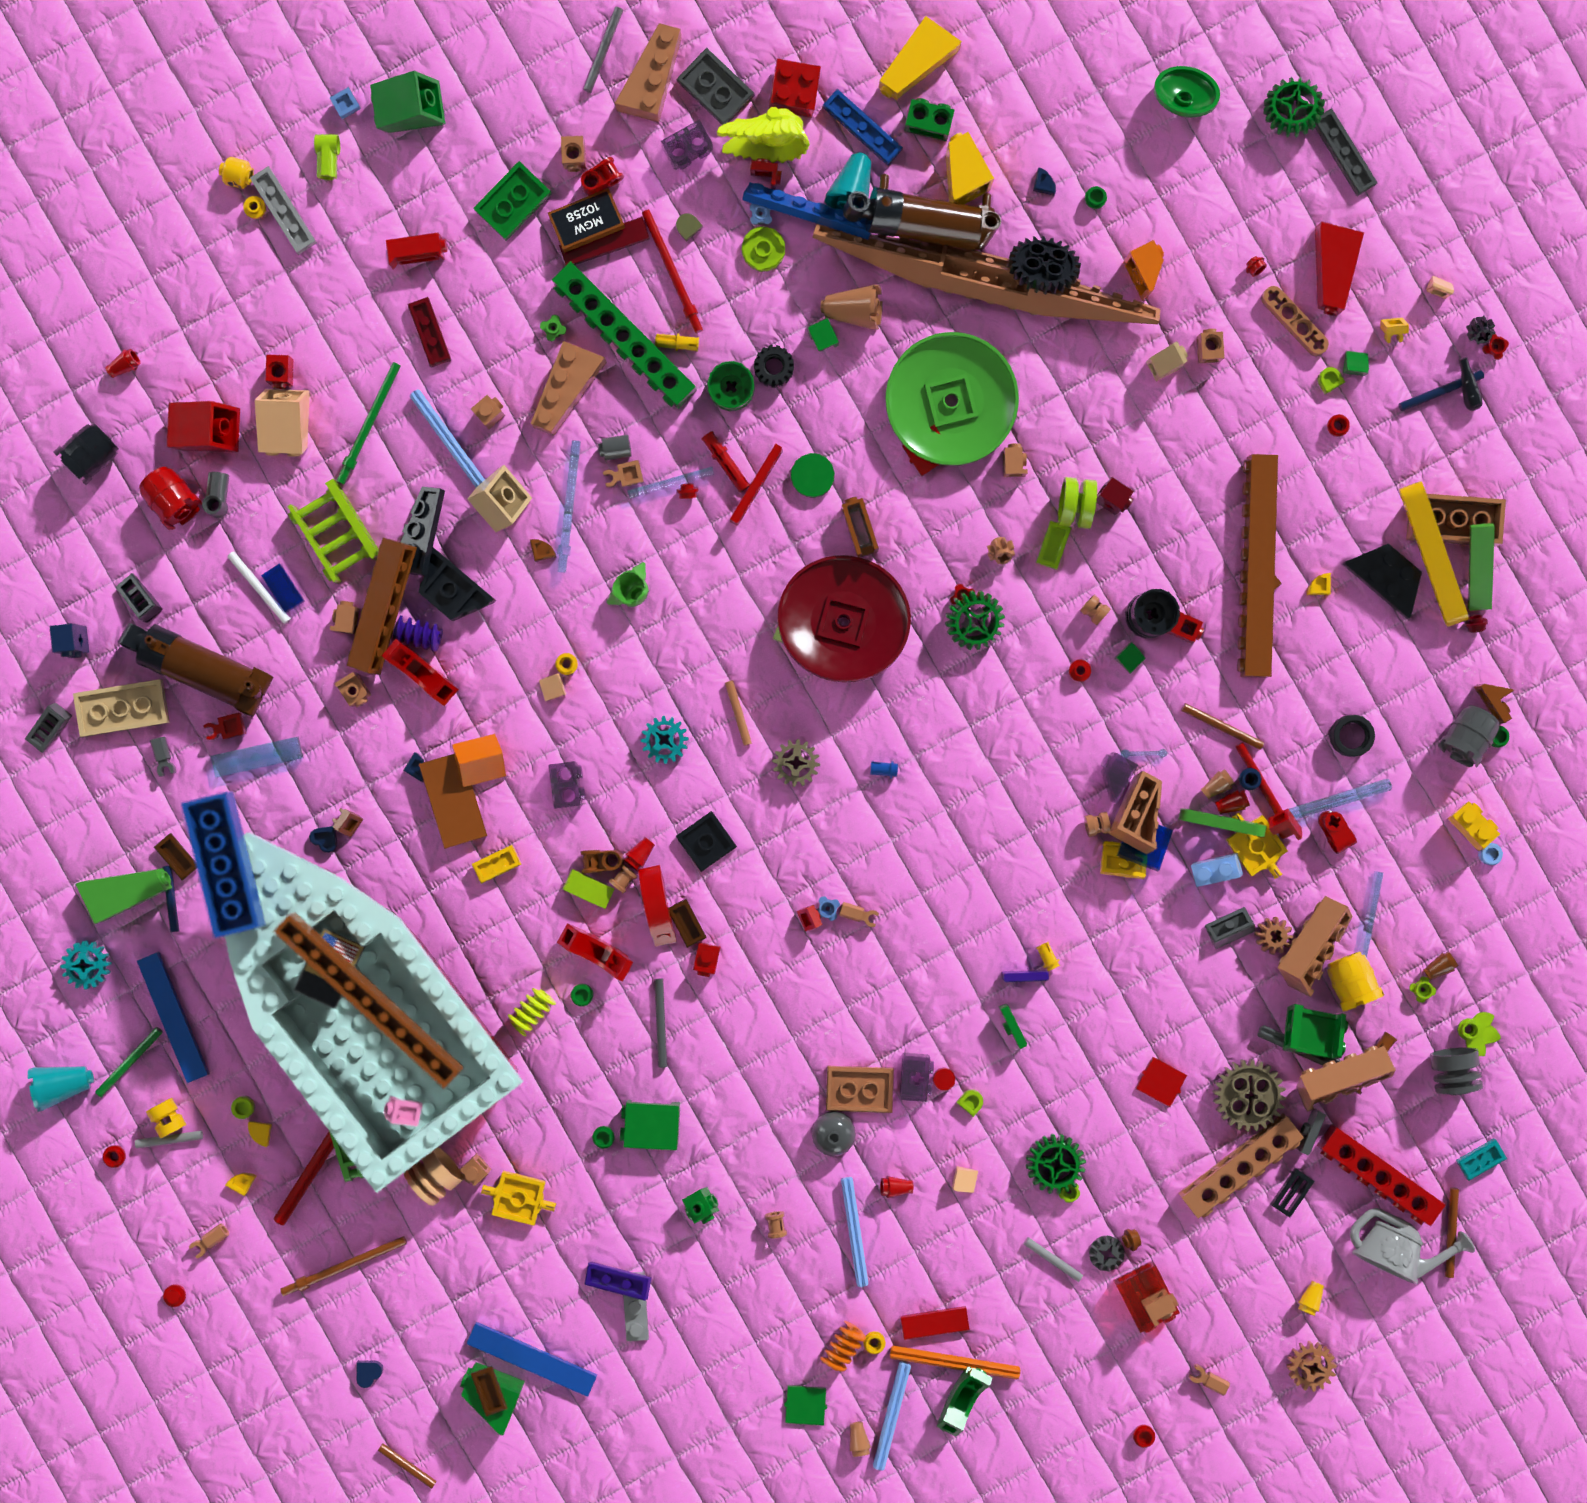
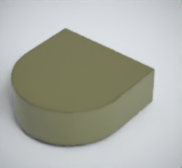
M689 213L679 216L676 222L677 231L686 242L703 228L698 219Z

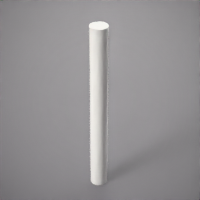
M234 551L227 556L228 559L282 623H288L291 618L237 554Z

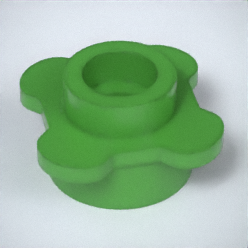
M552 315L550 320L543 321L540 324L541 330L545 331L549 341H554L555 338L566 333V327L562 326L557 315Z

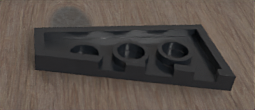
M421 488L411 510L412 517L410 522L405 524L402 532L404 535L401 542L417 547L409 574L427 576L445 491L441 488Z

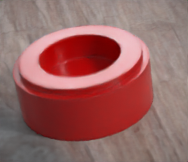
M942 1067L935 1071L933 1082L938 1089L946 1091L954 1086L955 1075L949 1068Z

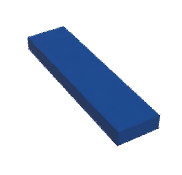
M838 89L823 104V108L887 166L903 150L901 145Z

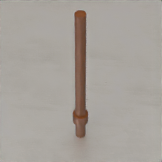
M402 1236L311 1276L300 1277L296 1279V1282L280 1289L281 1294L286 1296L298 1290L302 1292L309 1289L312 1284L407 1244V1241Z

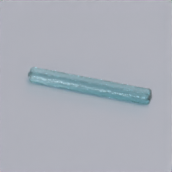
M1384 779L1299 805L1289 810L1295 819H1299L1392 790V785L1389 779Z

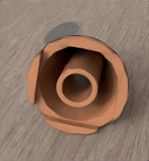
M870 285L826 295L825 300H821V313H824L825 317L878 330L877 325H881L883 307L882 301L878 298V294H882L880 285Z

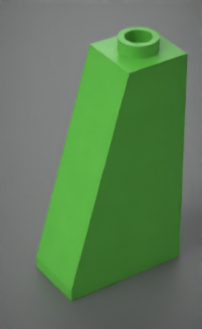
M163 868L91 879L76 884L94 924L104 922L172 888L170 884L171 878Z

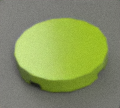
M765 226L750 230L742 243L743 258L752 269L757 271L775 269L785 256V242L782 235L775 229Z

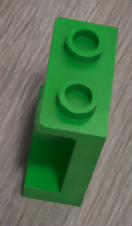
M1298 1004L1288 1006L1283 1050L1330 1060L1341 1058L1346 1049V1044L1343 1042L1344 1034L1348 1029L1346 1014L1336 1015L1305 1009L1303 1005Z
M627 1100L626 1106L622 1105L621 1119H625V1128L621 1127L620 1141H624V1148L677 1150L680 1102L661 1104Z

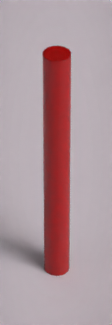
M1242 742L1235 746L1247 768L1256 769L1261 774L1244 743ZM1261 774L1262 780L1259 788L1274 814H1277L1283 810Z

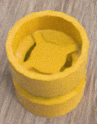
M173 1098L146 1111L150 1121L156 1123L155 1130L160 1139L187 1125L182 1115L176 1113L178 1107ZM170 1116L171 1122L165 1124L163 1118Z

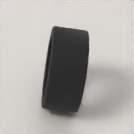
M1348 715L1342 716L1335 721L1331 727L1329 737L1335 751L1344 756L1355 757L1361 756L1371 749L1375 740V731L1370 721L1363 716ZM1356 723L1363 728L1365 739L1361 746L1350 749L1341 743L1339 734L1344 725Z

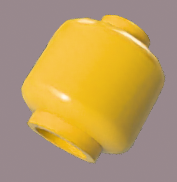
M228 157L224 163L220 164L219 175L222 176V181L225 185L244 189L247 185H251L250 177L254 175V169L251 168L250 163L246 160Z

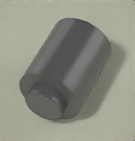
M628 435L602 438V443L598 444L600 457L604 456L605 461L632 457Z

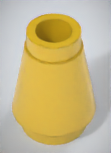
M1311 1281V1284L1298 1302L1300 1304L1298 1309L1315 1316L1316 1312L1320 1310L1324 1286Z

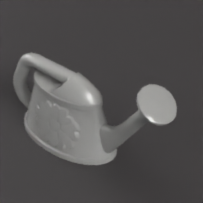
M1378 1208L1366 1211L1355 1221L1350 1231L1351 1242L1356 1248L1352 1254L1413 1284H1418V1278L1455 1254L1462 1251L1475 1252L1474 1244L1464 1232L1459 1231L1457 1241L1453 1246L1430 1259H1421L1420 1252L1423 1242L1417 1229L1412 1224ZM1374 1217L1399 1227L1394 1228L1377 1220L1375 1226L1364 1240L1361 1241L1359 1238L1361 1228Z

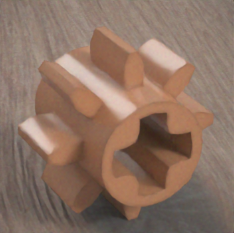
M1005 537L993 539L991 544L987 546L990 561L996 560L997 564L1008 563L1012 556H1015V547L1012 540L1007 542Z

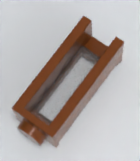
M852 497L844 501L845 504L841 505V509L856 556L861 558L877 553L879 547L863 498L857 499V497Z

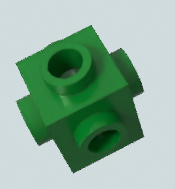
M708 1187L702 1188L682 1199L686 1207V1215L694 1224L700 1221L705 1224L715 1218L713 1214L720 1211L718 1201L710 1193Z

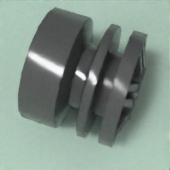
M1450 1048L1434 1051L1430 1054L1432 1069L1443 1071V1073L1433 1077V1080L1438 1082L1434 1086L1436 1093L1463 1095L1483 1089V1081L1477 1080L1482 1077V1073L1470 1070L1480 1065L1478 1049Z

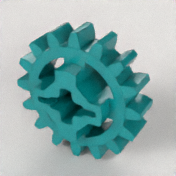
M662 716L660 722L657 718H653V725L646 724L649 730L642 731L646 738L641 739V742L647 745L643 748V751L649 750L648 758L656 756L655 762L657 763L661 758H663L664 764L668 763V758L675 762L677 754L681 757L683 756L681 749L688 748L684 745V741L689 740V738L683 736L687 729L679 728L682 724L680 721L674 724V717L666 721V717ZM661 725L671 726L667 731H661L657 728ZM657 732L663 736L668 734L670 736L668 740L673 747L667 744L661 745V738ZM677 732L680 738L678 746L674 743V736ZM651 734L655 736V745L653 747L650 743ZM662 749H669L673 752L668 755L659 754Z
M82 941L81 944L78 942L73 944V948L66 949L69 955L62 956L61 959L66 961V964L60 965V968L66 969L62 976L70 977L67 982L68 984L76 982L75 988H80L83 985L85 990L91 986L93 988L97 987L99 982L106 980L103 975L110 974L111 971L106 969V966L111 965L112 962L106 961L110 954L102 953L105 948L104 946L96 948L97 942H91L89 945L88 941ZM78 954V958L73 961L74 957ZM83 962H85L86 964H89V965L93 964V966H90L89 968H87L86 966L79 965V964H82ZM97 969H99V971H98V973L96 974V976L93 977V976H94V972H95Z

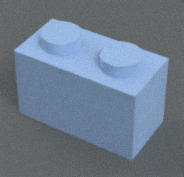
M1238 853L1194 862L1191 865L1196 887L1240 878L1243 875Z

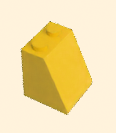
M960 132L950 138L945 155L949 202L965 205L990 191L994 177L970 133L966 132L962 135Z

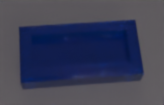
M279 563L261 575L285 613L305 602L282 564Z

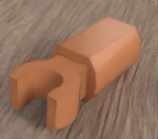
M843 902L839 916L857 922L862 920L868 926L875 927L876 924L870 922L868 918L872 914L878 916L879 913L875 910L866 912L863 907Z
M220 1223L203 1235L202 1240H195L191 1243L189 1248L199 1246L201 1251L195 1257L200 1258L206 1253L207 1248H213L228 1237L229 1231L224 1224Z
M1198 1364L1194 1365V1368L1200 1371V1374L1197 1377L1189 1374L1188 1377L1192 1382H1202L1203 1386L1222 1396L1226 1394L1230 1386L1228 1381L1211 1372L1206 1373L1202 1366Z

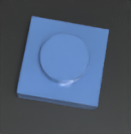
M349 87L330 97L341 119L361 109Z

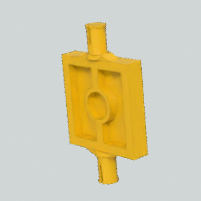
M1240 812L1236 813L1231 817L1234 819L1244 820ZM1260 815L1251 822L1267 826L1265 837L1235 832L1225 841L1234 853H1238L1239 861L1250 876H1254L1261 870L1268 869L1274 879H1276L1282 873L1275 863L1288 850L1277 834L1273 836L1269 830L1268 821L1263 815Z
M504 1170L500 1183L496 1188L483 1184L481 1194L493 1196L494 1206L491 1215L535 1226L541 1209L554 1212L556 1203L544 1200L543 1192L546 1181Z

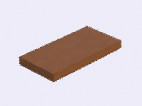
M454 754L420 763V771L444 849L486 837V829L472 785L462 786Z

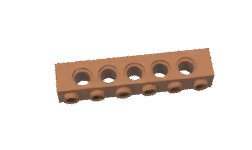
M1282 1113L1280 1117L1274 1119V1123L1270 1122L1267 1128L1261 1129L1178 1194L1198 1219L1200 1217L1204 1218L1213 1211L1212 1208L1218 1203L1223 1204L1229 1200L1230 1194L1235 1190L1239 1191L1245 1188L1248 1184L1247 1181L1252 1177L1262 1175L1266 1170L1265 1167L1269 1164L1279 1162L1286 1151L1297 1148L1304 1137L1288 1116ZM1281 1136V1143L1277 1146H1274V1137ZM1264 1149V1156L1256 1159V1151ZM1240 1163L1247 1164V1168L1244 1172L1237 1171V1167ZM1224 1176H1229L1228 1184L1221 1186L1220 1179ZM1209 1189L1212 1191L1210 1198L1202 1199V1193L1205 1190Z

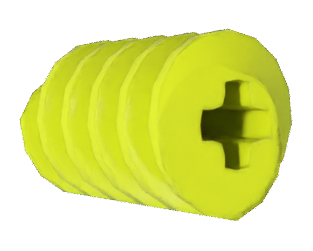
M532 988L534 996L526 995L528 1003L520 1001L521 1010L514 1007L516 1016L507 1015L512 1026L525 1037V1030H532L530 1023L537 1025L539 1022L537 1017L544 1018L545 1015L542 1010L549 1012L551 1010L549 1004L556 1005L553 998L542 989Z

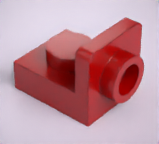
M699 942L693 970L697 971V975L710 977V974H715L721 946Z

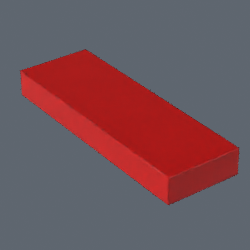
M966 1306L901 1316L904 1340L970 1330Z

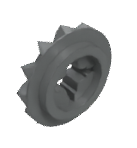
M1101 1236L1091 1244L1089 1250L1090 1260L1100 1271L1110 1272L1111 1270L1118 1269L1121 1263L1124 1262V1247L1117 1238ZM1111 1246L1110 1252L1114 1257H1108L1104 1261V1255L1099 1250L1107 1251Z

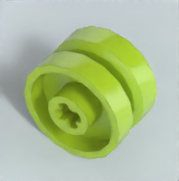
M1064 477L1058 507L1059 526L1070 527L1076 515L1078 528H1091L1097 503L1096 480L1085 479L1079 489L1077 478Z

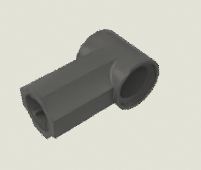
M209 472L206 497L202 502L204 511L215 518H222L228 511L226 500L229 475L221 472ZM215 502H219L218 509L212 511V504Z

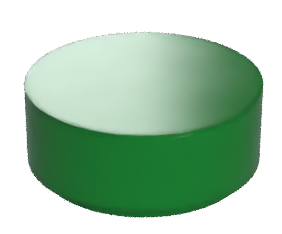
M578 984L571 992V999L577 1006L588 1005L594 996L592 988L587 984Z

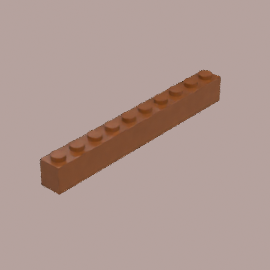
M1251 454L1243 463L1246 482L1243 483L1242 492L1243 495H1246V504L1242 506V517H1245V526H1242L1241 530L1244 548L1241 549L1240 558L1241 561H1244V570L1240 572V583H1243V592H1240L1239 596L1242 614L1239 615L1238 621L1239 628H1242V636L1238 638V649L1241 650V658L1238 659L1237 670L1240 672V677L1267 678L1272 677L1278 455Z
M296 912L289 914L273 931L440 1086L445 1088L464 1068Z

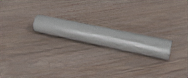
M200 1130L172 1134L161 1139L159 1136L135 1140V1147L137 1149L203 1139V1132Z
M1026 1238L1024 1241L1026 1247L1077 1282L1082 1279L1083 1274L1031 1238Z

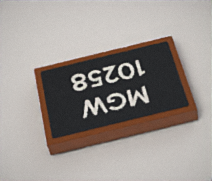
M609 188L548 212L564 253L625 229Z

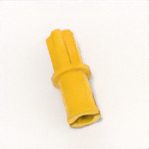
M678 333L677 336L656 334L655 346L673 348L676 351L682 349L698 352L699 337L680 336Z

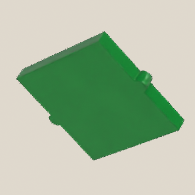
M788 1385L787 1401L784 1403L786 1407L785 1423L824 1425L825 1409H827V1404H825L826 1388Z

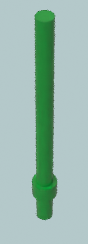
M395 362L392 363L348 457L345 456L342 462L343 467L336 480L337 482L344 485L351 470L355 469L356 459L401 365Z

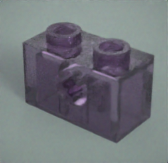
M902 1054L900 1100L927 1102V1096L932 1095V1083L928 1082L929 1074H933L934 1061H930L929 1055ZM916 1072H919L920 1076L923 1077L918 1079V1082L911 1078L916 1075Z

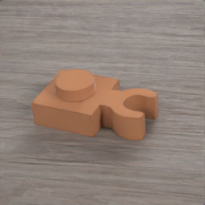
M639 460L618 464L617 472L612 470H605L603 472L604 476H613L612 482L605 483L608 488L614 487L620 481L622 487L644 483Z

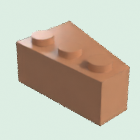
M1145 771L1135 775L1108 834L1145 854L1156 850L1157 842L1155 841L1156 830L1159 824L1157 818L1161 802L1162 781Z

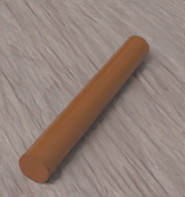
M384 1443L377 1450L431 1489L437 1482Z

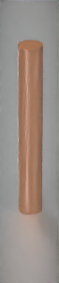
M733 680L725 682L743 745L752 744Z

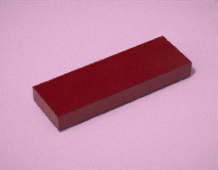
M429 297L407 304L430 367L432 368L451 361L450 353Z

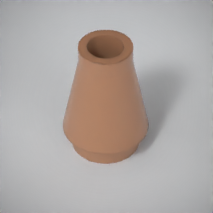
M1224 769L1221 772L1218 771L1201 790L1209 800L1220 793L1232 789L1231 786L1235 782Z
M863 1422L850 1423L849 1451H852V1456L859 1457L870 1454L869 1449L871 1445L863 1427Z

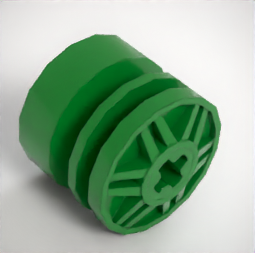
M727 361L717 365L712 370L708 379V392L713 402L719 408L727 411H737L746 407L752 400L755 391L754 379L750 370L742 363ZM727 383H736V392L733 393L731 390L727 392Z

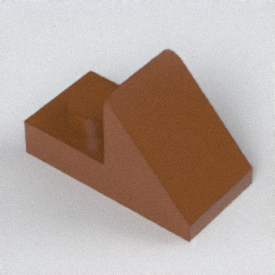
M1477 684L1474 686L1490 713L1500 723H1506L1512 719L1509 714L1511 712L1510 708L1505 702H1501V699L1513 692L1514 689L1489 684Z

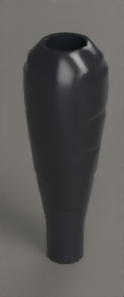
M1463 357L1459 359L1463 399L1466 408L1474 411L1481 408L1483 404L1482 395L1469 366L1468 358Z

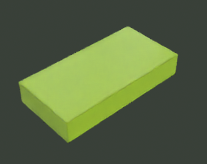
M1050 521L1036 563L1057 570L1072 527L1059 526L1057 522Z

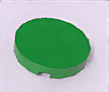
M809 453L803 455L795 461L792 467L791 480L793 487L803 496L811 498L823 496L834 483L835 472L833 466L826 457L820 454Z

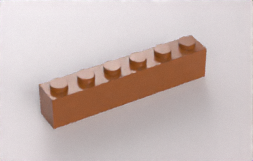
M388 538L382 539L370 585L367 589L364 606L361 610L358 627L355 631L353 645L349 652L347 666L366 673L381 675L385 661L382 654L389 647L417 547Z

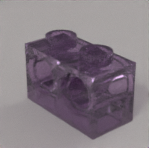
M700 120L661 141L662 149L674 170L687 168L692 164L691 161L698 157L702 159L711 153L710 150L713 149L712 141ZM695 138L704 140L699 146L692 144ZM680 148L684 150V154L675 156L673 151Z
M577 761L548 765L554 809L583 805L582 801L586 800L584 787H580L579 780L583 778L582 766L578 765ZM565 767L570 768L572 771V777L569 780H564L561 777V771ZM567 789H571L575 793V798L572 802L564 799V792Z

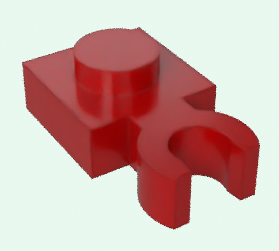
M240 712L217 718L218 725L207 723L203 726L204 728L211 727L214 730L211 736L206 737L207 740L217 739L220 734L223 739L246 734Z

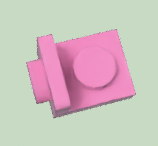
M390 1096L389 1102H386L384 1106L385 1118L393 1124L418 1126L422 1103Z

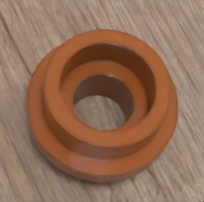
M1135 1229L1124 1230L1122 1241L1125 1247L1131 1251H1136L1141 1246L1138 1232Z

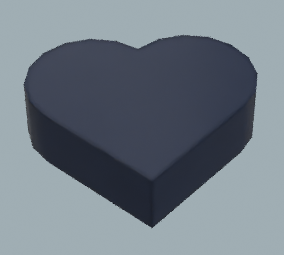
M333 826L317 828L311 831L309 835L311 843L319 845L323 852L329 853L336 849L337 837Z
M358 1360L357 1384L362 1388L370 1387L374 1380L382 1375L383 1365L379 1361Z

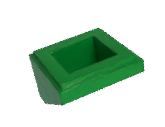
M1345 351L1343 373L1367 375L1369 371L1368 353Z
M1131 642L1114 659L1131 674L1146 658Z

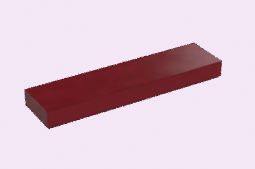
M643 217L625 222V229L564 253L561 245H559L565 265L570 261L577 265L650 240Z

